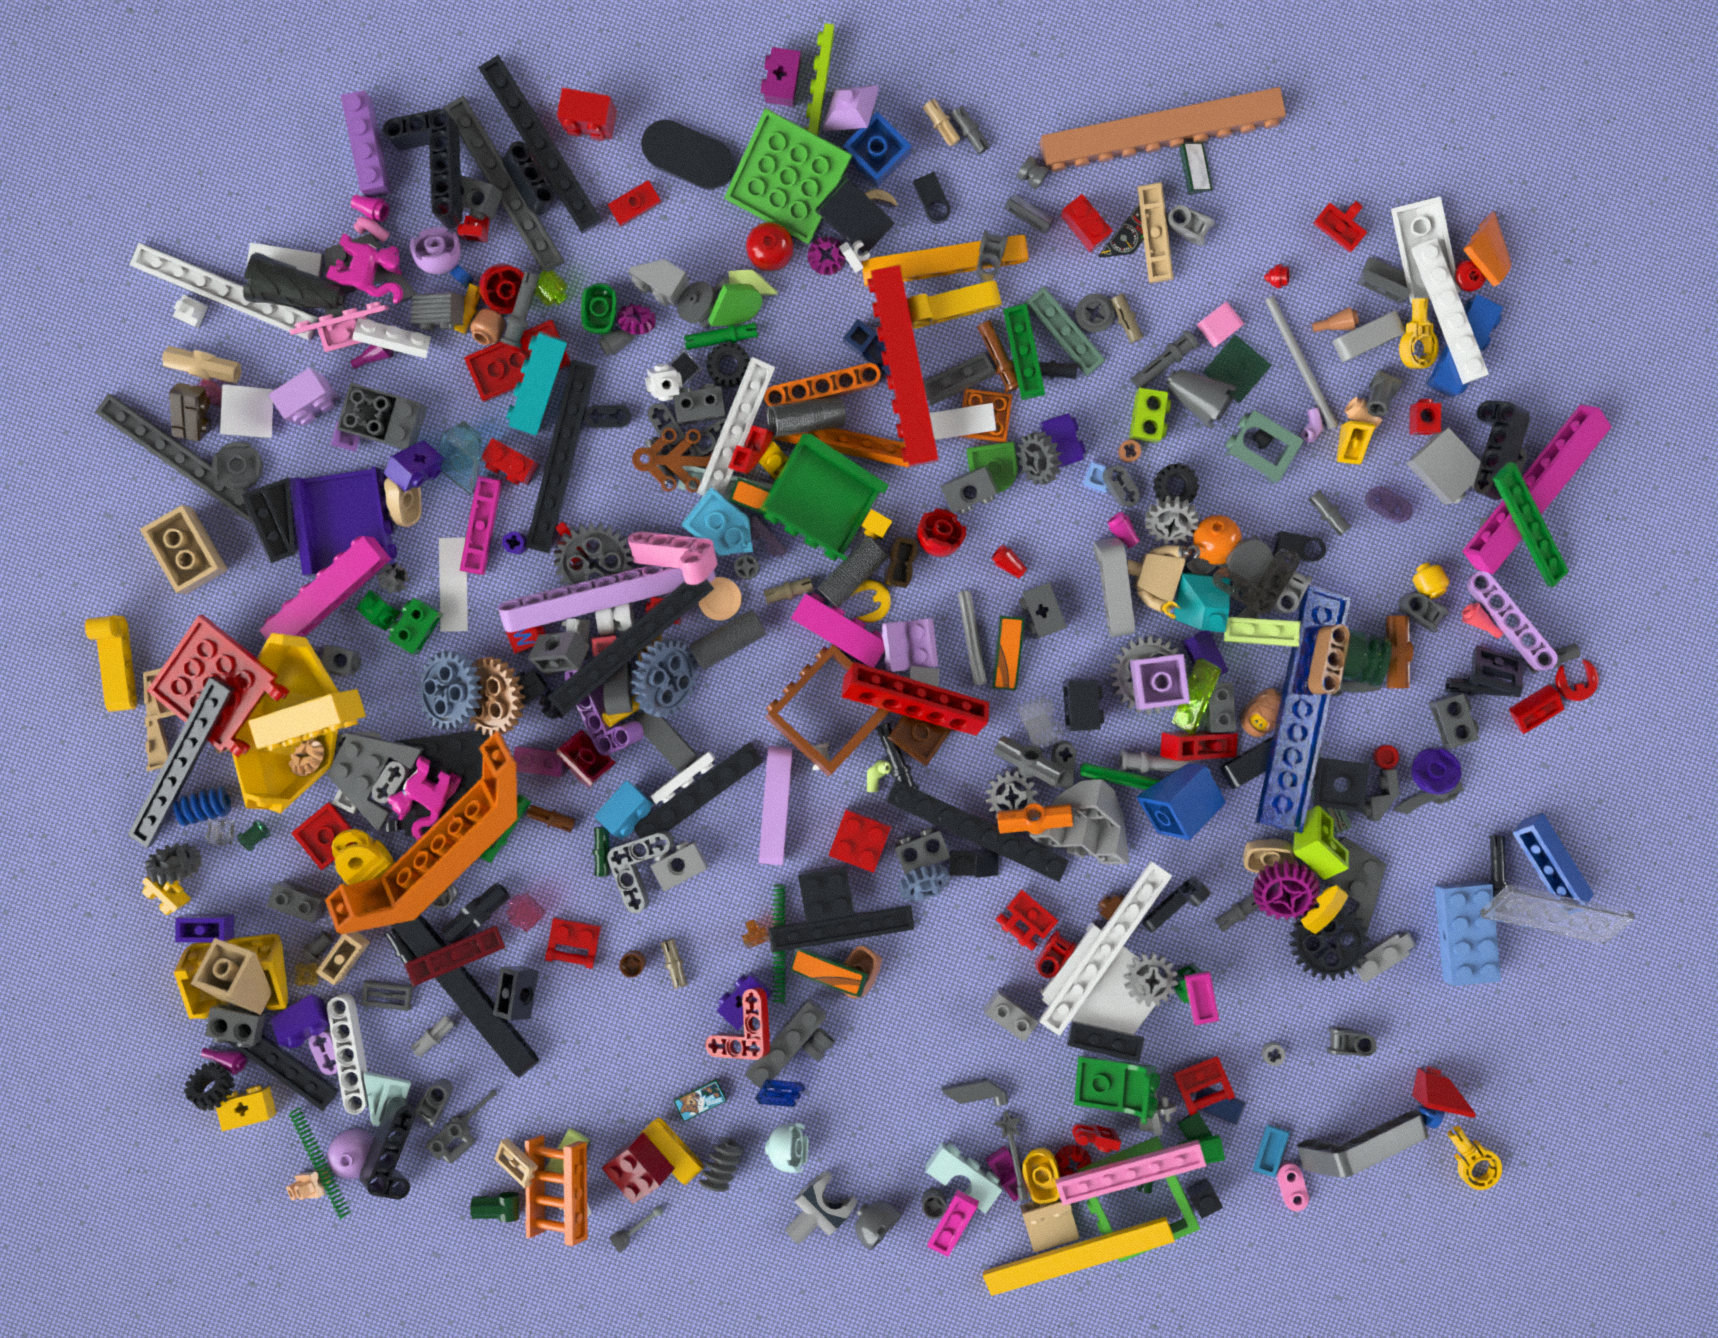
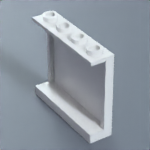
M1091 922L1086 928L1087 933L1078 943L1071 956L1065 961L1058 974L1051 979L1044 989L1041 988L1039 990L1042 996H1044L1042 1001L1048 1006L1102 931L1094 923ZM1123 946L1070 1022L1076 1020L1086 1024L1134 1034L1156 1006L1154 1001H1151L1150 1007L1145 1005V1000L1138 1004L1136 1002L1137 995L1131 998L1128 993L1132 989H1126L1124 986L1125 983L1129 982V980L1123 977L1124 974L1130 973V970L1126 967L1127 964L1133 966L1135 963L1132 958L1134 957L1138 960L1141 959ZM1146 965L1142 966L1137 972L1142 971ZM1151 974V977L1146 978V981L1150 984L1156 978ZM1135 983L1138 991L1144 994L1143 985ZM1161 987L1156 993L1160 992L1164 987Z

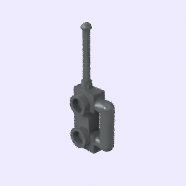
M491 1090L467 1115L452 1117L453 1121L447 1122L444 1125L445 1128L427 1142L425 1147L437 1160L442 1157L447 1163L451 1164L474 1144L475 1139L469 1133L472 1128L467 1122L493 1096H496L497 1092ZM455 1138L463 1140L452 1151L447 1146Z

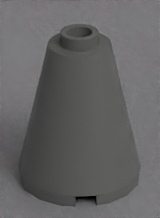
M1179 369L1178 372L1173 371L1166 382L1169 385L1168 390L1211 430L1216 426L1212 422L1215 419L1220 421L1233 400L1234 396L1230 395L1231 391H1237V387L1233 384L1183 369Z

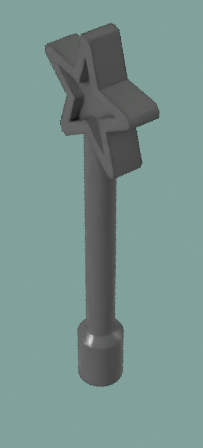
M1005 1111L1004 1121L995 1122L994 1124L1003 1129V1139L1008 1135L1018 1183L1019 1200H1025L1029 1198L1027 1188L1023 1183L1014 1134L1020 1135L1016 1125L1021 1121V1118L1011 1119L1008 1112Z

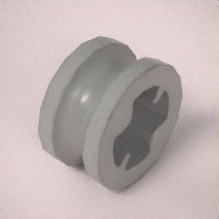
M1270 1042L1263 1046L1261 1055L1265 1062L1271 1066H1278L1284 1062L1285 1051L1279 1044ZM1274 1048H1276L1279 1056H1275L1273 1060H1270L1271 1057L1268 1055V1052H1273Z

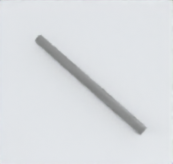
M1274 296L1266 299L1265 302L1328 428L1331 429L1338 424Z

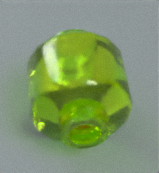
M544 270L539 275L540 278L538 279L534 295L547 307L552 306L554 303L559 306L568 297L565 293L568 289V284L554 270L548 272Z

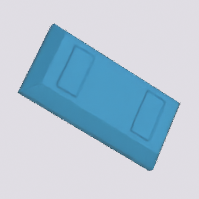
M1266 1125L1252 1171L1276 1178L1289 1138V1131Z

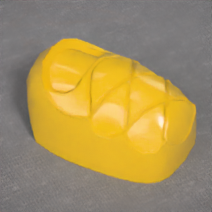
M1047 1148L1031 1150L1023 1162V1176L1032 1200L1038 1204L1055 1202L1060 1197L1055 1179L1060 1178L1057 1161L1052 1152Z

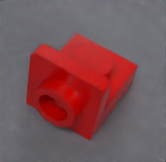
M467 215L465 216L464 224L458 225L457 234L465 241L488 243L490 220L484 217V220L481 221Z

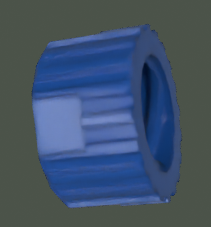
M458 264L450 271V274L465 288L474 280Z

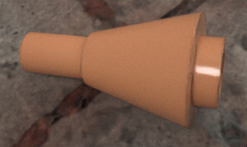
M1348 307L1330 316L1327 320L1312 323L1313 333L1327 329L1355 330V325L1359 324L1357 311H1352L1351 307Z

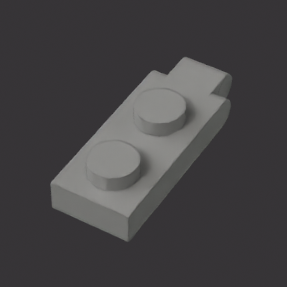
M1408 931L1401 935L1398 932L1394 933L1371 947L1369 951L1362 953L1367 960H1358L1361 968L1353 967L1362 982L1366 983L1411 954L1409 949L1413 948L1416 943Z

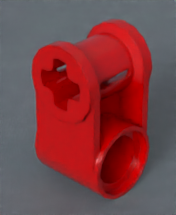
M1058 930L1051 934L1043 950L1035 960L1036 970L1045 978H1052L1058 974L1077 945L1074 941L1069 942L1059 935L1060 932ZM1057 943L1064 946V949L1058 946ZM1045 960H1051L1053 963L1052 969L1047 972L1042 971V963Z

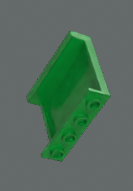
M802 434L759 510L764 512V518L777 525L780 522L786 526L784 530L795 537L798 534L804 537V543L814 549H817V547L825 551L823 555L835 562L837 559L846 561L845 551L877 495L885 493L889 485L813 435Z

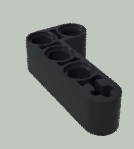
M1487 400L1478 407L1477 418L1492 426L1474 482V489L1477 493L1490 499L1500 500L1502 496L1492 478L1508 462H1517L1530 421V413L1512 402Z
M395 1097L389 1101L360 1172L359 1180L361 1184L373 1196L399 1200L407 1196L410 1191L408 1180L400 1171L395 1169L416 1117V1110L403 1097ZM396 1131L393 1136L389 1137L392 1132ZM386 1154L385 1158L380 1160V1158Z

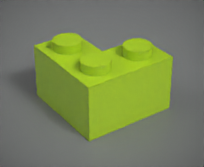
M1318 805L1295 817L1293 851L1314 873H1317L1326 880L1349 869V851L1333 837L1334 819Z

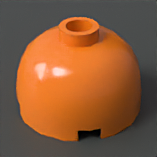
M1211 515L1198 524V529L1194 531L1193 545L1200 548L1199 558L1201 560L1202 558L1208 560L1213 565L1225 564L1227 556L1238 542L1242 540L1241 531L1237 523L1229 517Z

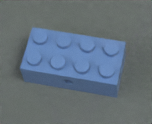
M1476 881L1434 885L1443 981L1452 986L1501 982L1492 884Z

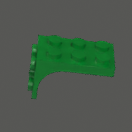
M1079 1055L1074 1105L1136 1115L1141 1118V1123L1147 1124L1149 1119L1153 1118L1154 1113H1157L1158 1098H1154V1093L1159 1088L1160 1074L1156 1073L1157 1066Z

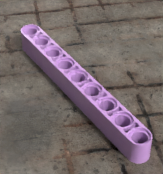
M649 565L508 600L498 606L504 630L515 632L671 593L685 579L683 570L680 568ZM714 570L706 578L709 583L715 579Z

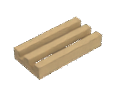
M509 1138L502 1139L494 1160L524 1188L530 1187L532 1184L530 1179H533L535 1176L533 1171H536L538 1166Z

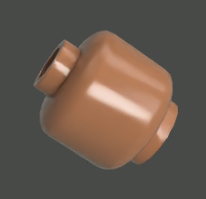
M484 308L478 311L471 322L470 330L473 338L478 343L489 345L499 341L507 325L501 313Z

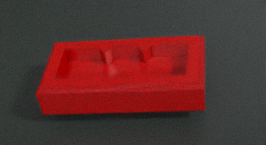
M647 180L607 205L620 227L662 202L650 181Z

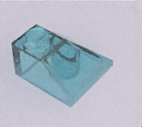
M463 421L443 431L439 454L445 459L441 466V472L469 495H472L475 491L482 459V439L479 432Z

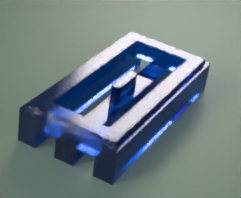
M766 1079L755 1099L759 1104L795 1107L797 1103L794 1100L801 1097L799 1091L804 1092L806 1087L801 1082Z

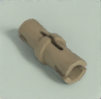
M1122 293L1110 299L1119 318L1117 321L1119 325L1123 326L1129 343L1132 344L1144 338L1135 319L1137 315L1135 312H1132L1125 294Z
M808 576L807 578L790 583L785 581L784 585L763 591L769 605L770 603L787 598L792 600L794 596L813 592L814 589L810 576Z
M675 938L660 942L666 960L664 965L669 970L673 989H678L679 986L681 988L687 986L688 982L682 967L684 962L683 958L679 956Z

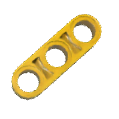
M656 1117L639 1133L644 1132L674 1166L675 1169L672 1171V1174L682 1184L687 1185L704 1169L701 1160L660 1117Z

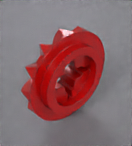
M1078 1145L1064 1146L1055 1155L1060 1178L1075 1174L1071 1168H1066L1069 1165V1156H1071L1074 1162L1079 1161V1164L1076 1165L1077 1173L1078 1169L1092 1164L1088 1152Z

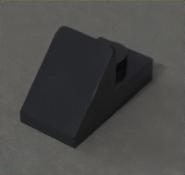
M950 850V875L975 876V878L997 876L998 854L993 851Z

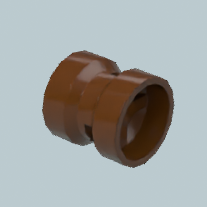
M639 950L628 951L619 963L621 973L626 977H637L646 966V958Z

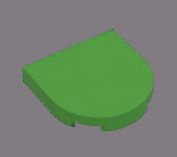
M724 284L709 316L708 321L710 325L729 326L731 324L739 325L747 322L760 310L763 301L762 296L751 284Z
M1014 441L966 448L969 472L987 464L999 490L998 493L1005 491L1013 484L1018 473Z

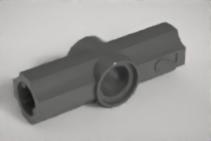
M1002 736L994 749L995 755L1018 766L1019 773L1024 777H1038L1058 788L1067 774V769L1043 757L1041 749L1036 746L1028 745L1024 747Z

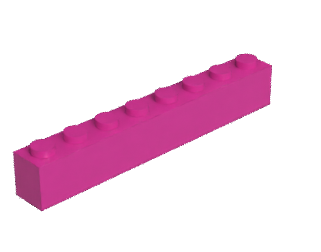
M1580 404L1522 476L1541 515L1611 429L1612 426L1600 408ZM1504 500L1462 550L1475 569L1491 574L1497 571L1522 539Z

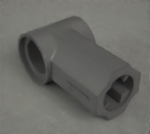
M1380 369L1376 372L1369 385L1371 393L1366 405L1370 415L1377 417L1387 414L1402 380Z

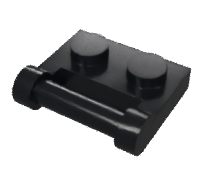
M1476 645L1472 653V670L1469 683L1473 685L1482 684L1509 692L1511 696L1519 697L1523 687L1524 659ZM1482 672L1511 680L1512 683L1482 675Z

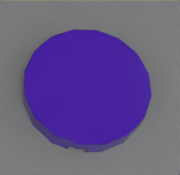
M1425 749L1418 753L1412 763L1411 774L1413 780L1419 788L1427 793L1436 795L1447 794L1454 790L1461 780L1462 774L1459 760L1454 754L1445 749Z

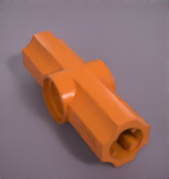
M1032 803L1024 809L998 811L997 814L1000 834L1021 831L1041 834L1046 829L1073 826L1071 804L1042 807L1040 804Z

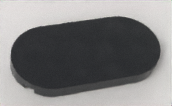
M656 121L645 130L642 136L641 147L643 154L653 167L704 190H714L727 184L733 175V157L724 144L675 121Z

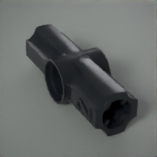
M496 882L479 898L476 897L460 910L461 913L441 929L446 939L451 943H455L466 937L474 928L477 929L492 916L495 910L511 898L507 889L499 882Z

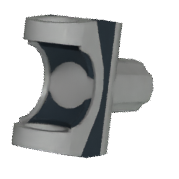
M828 1170L810 1181L794 1199V1202L803 1211L785 1230L790 1238L798 1244H801L818 1226L828 1236L831 1235L847 1219L857 1204L858 1200L853 1195L838 1203L830 1202L825 1198L823 1191L833 1176Z

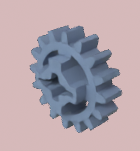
M934 864L922 866L920 869H913L908 874H905V879L899 880L900 884L897 887L903 900L906 899L909 902L914 899L917 902L927 900L930 897H936L940 892L944 891V887L949 886L948 882H951L946 867H942L940 864L934 867Z

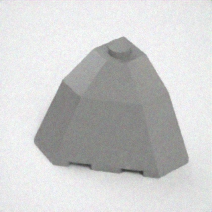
M1092 778L1091 780L1080 781L1059 794L1050 805L1071 804L1073 826L1046 829L1041 834L1030 833L1029 835L1042 847L1049 849L1054 847L1066 848L1067 854L1082 858L1085 857V854L1091 855L1103 864H1128L1129 862L1124 813L1115 791L1102 779Z

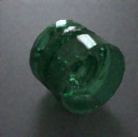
M1348 629L1350 640L1342 679L1354 681L1358 676L1359 683H1368L1369 686L1378 687L1386 676L1391 660L1392 643L1390 638H1379L1378 635L1373 634L1367 639L1365 632Z

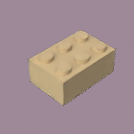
M181 505L140 529L176 593L188 594L228 571L226 564L193 507Z

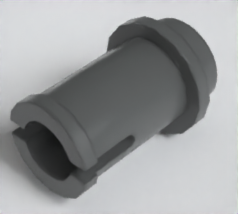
M322 931L309 945H304L302 954L311 962L314 959L318 960L319 954L333 943L334 940L326 931Z

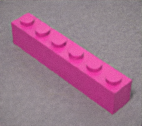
M357 537L351 542V547L346 552H341L333 559L334 563L320 570L316 574L317 578L312 583L301 587L299 594L294 599L286 601L282 605L280 612L268 617L264 622L265 625L259 631L266 640H268L271 633L306 637L384 567L391 558L374 537Z

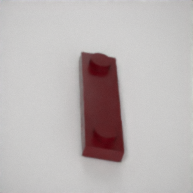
M496 925L404 964L412 987H415L506 947Z

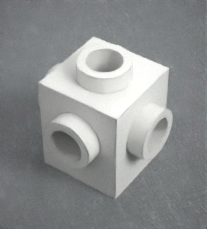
M669 364L654 365V368L647 369L648 377H645L646 388L655 398L665 401L673 399V395H679V387H682L680 372H676V369L669 366ZM668 380L669 385L662 386L663 381Z

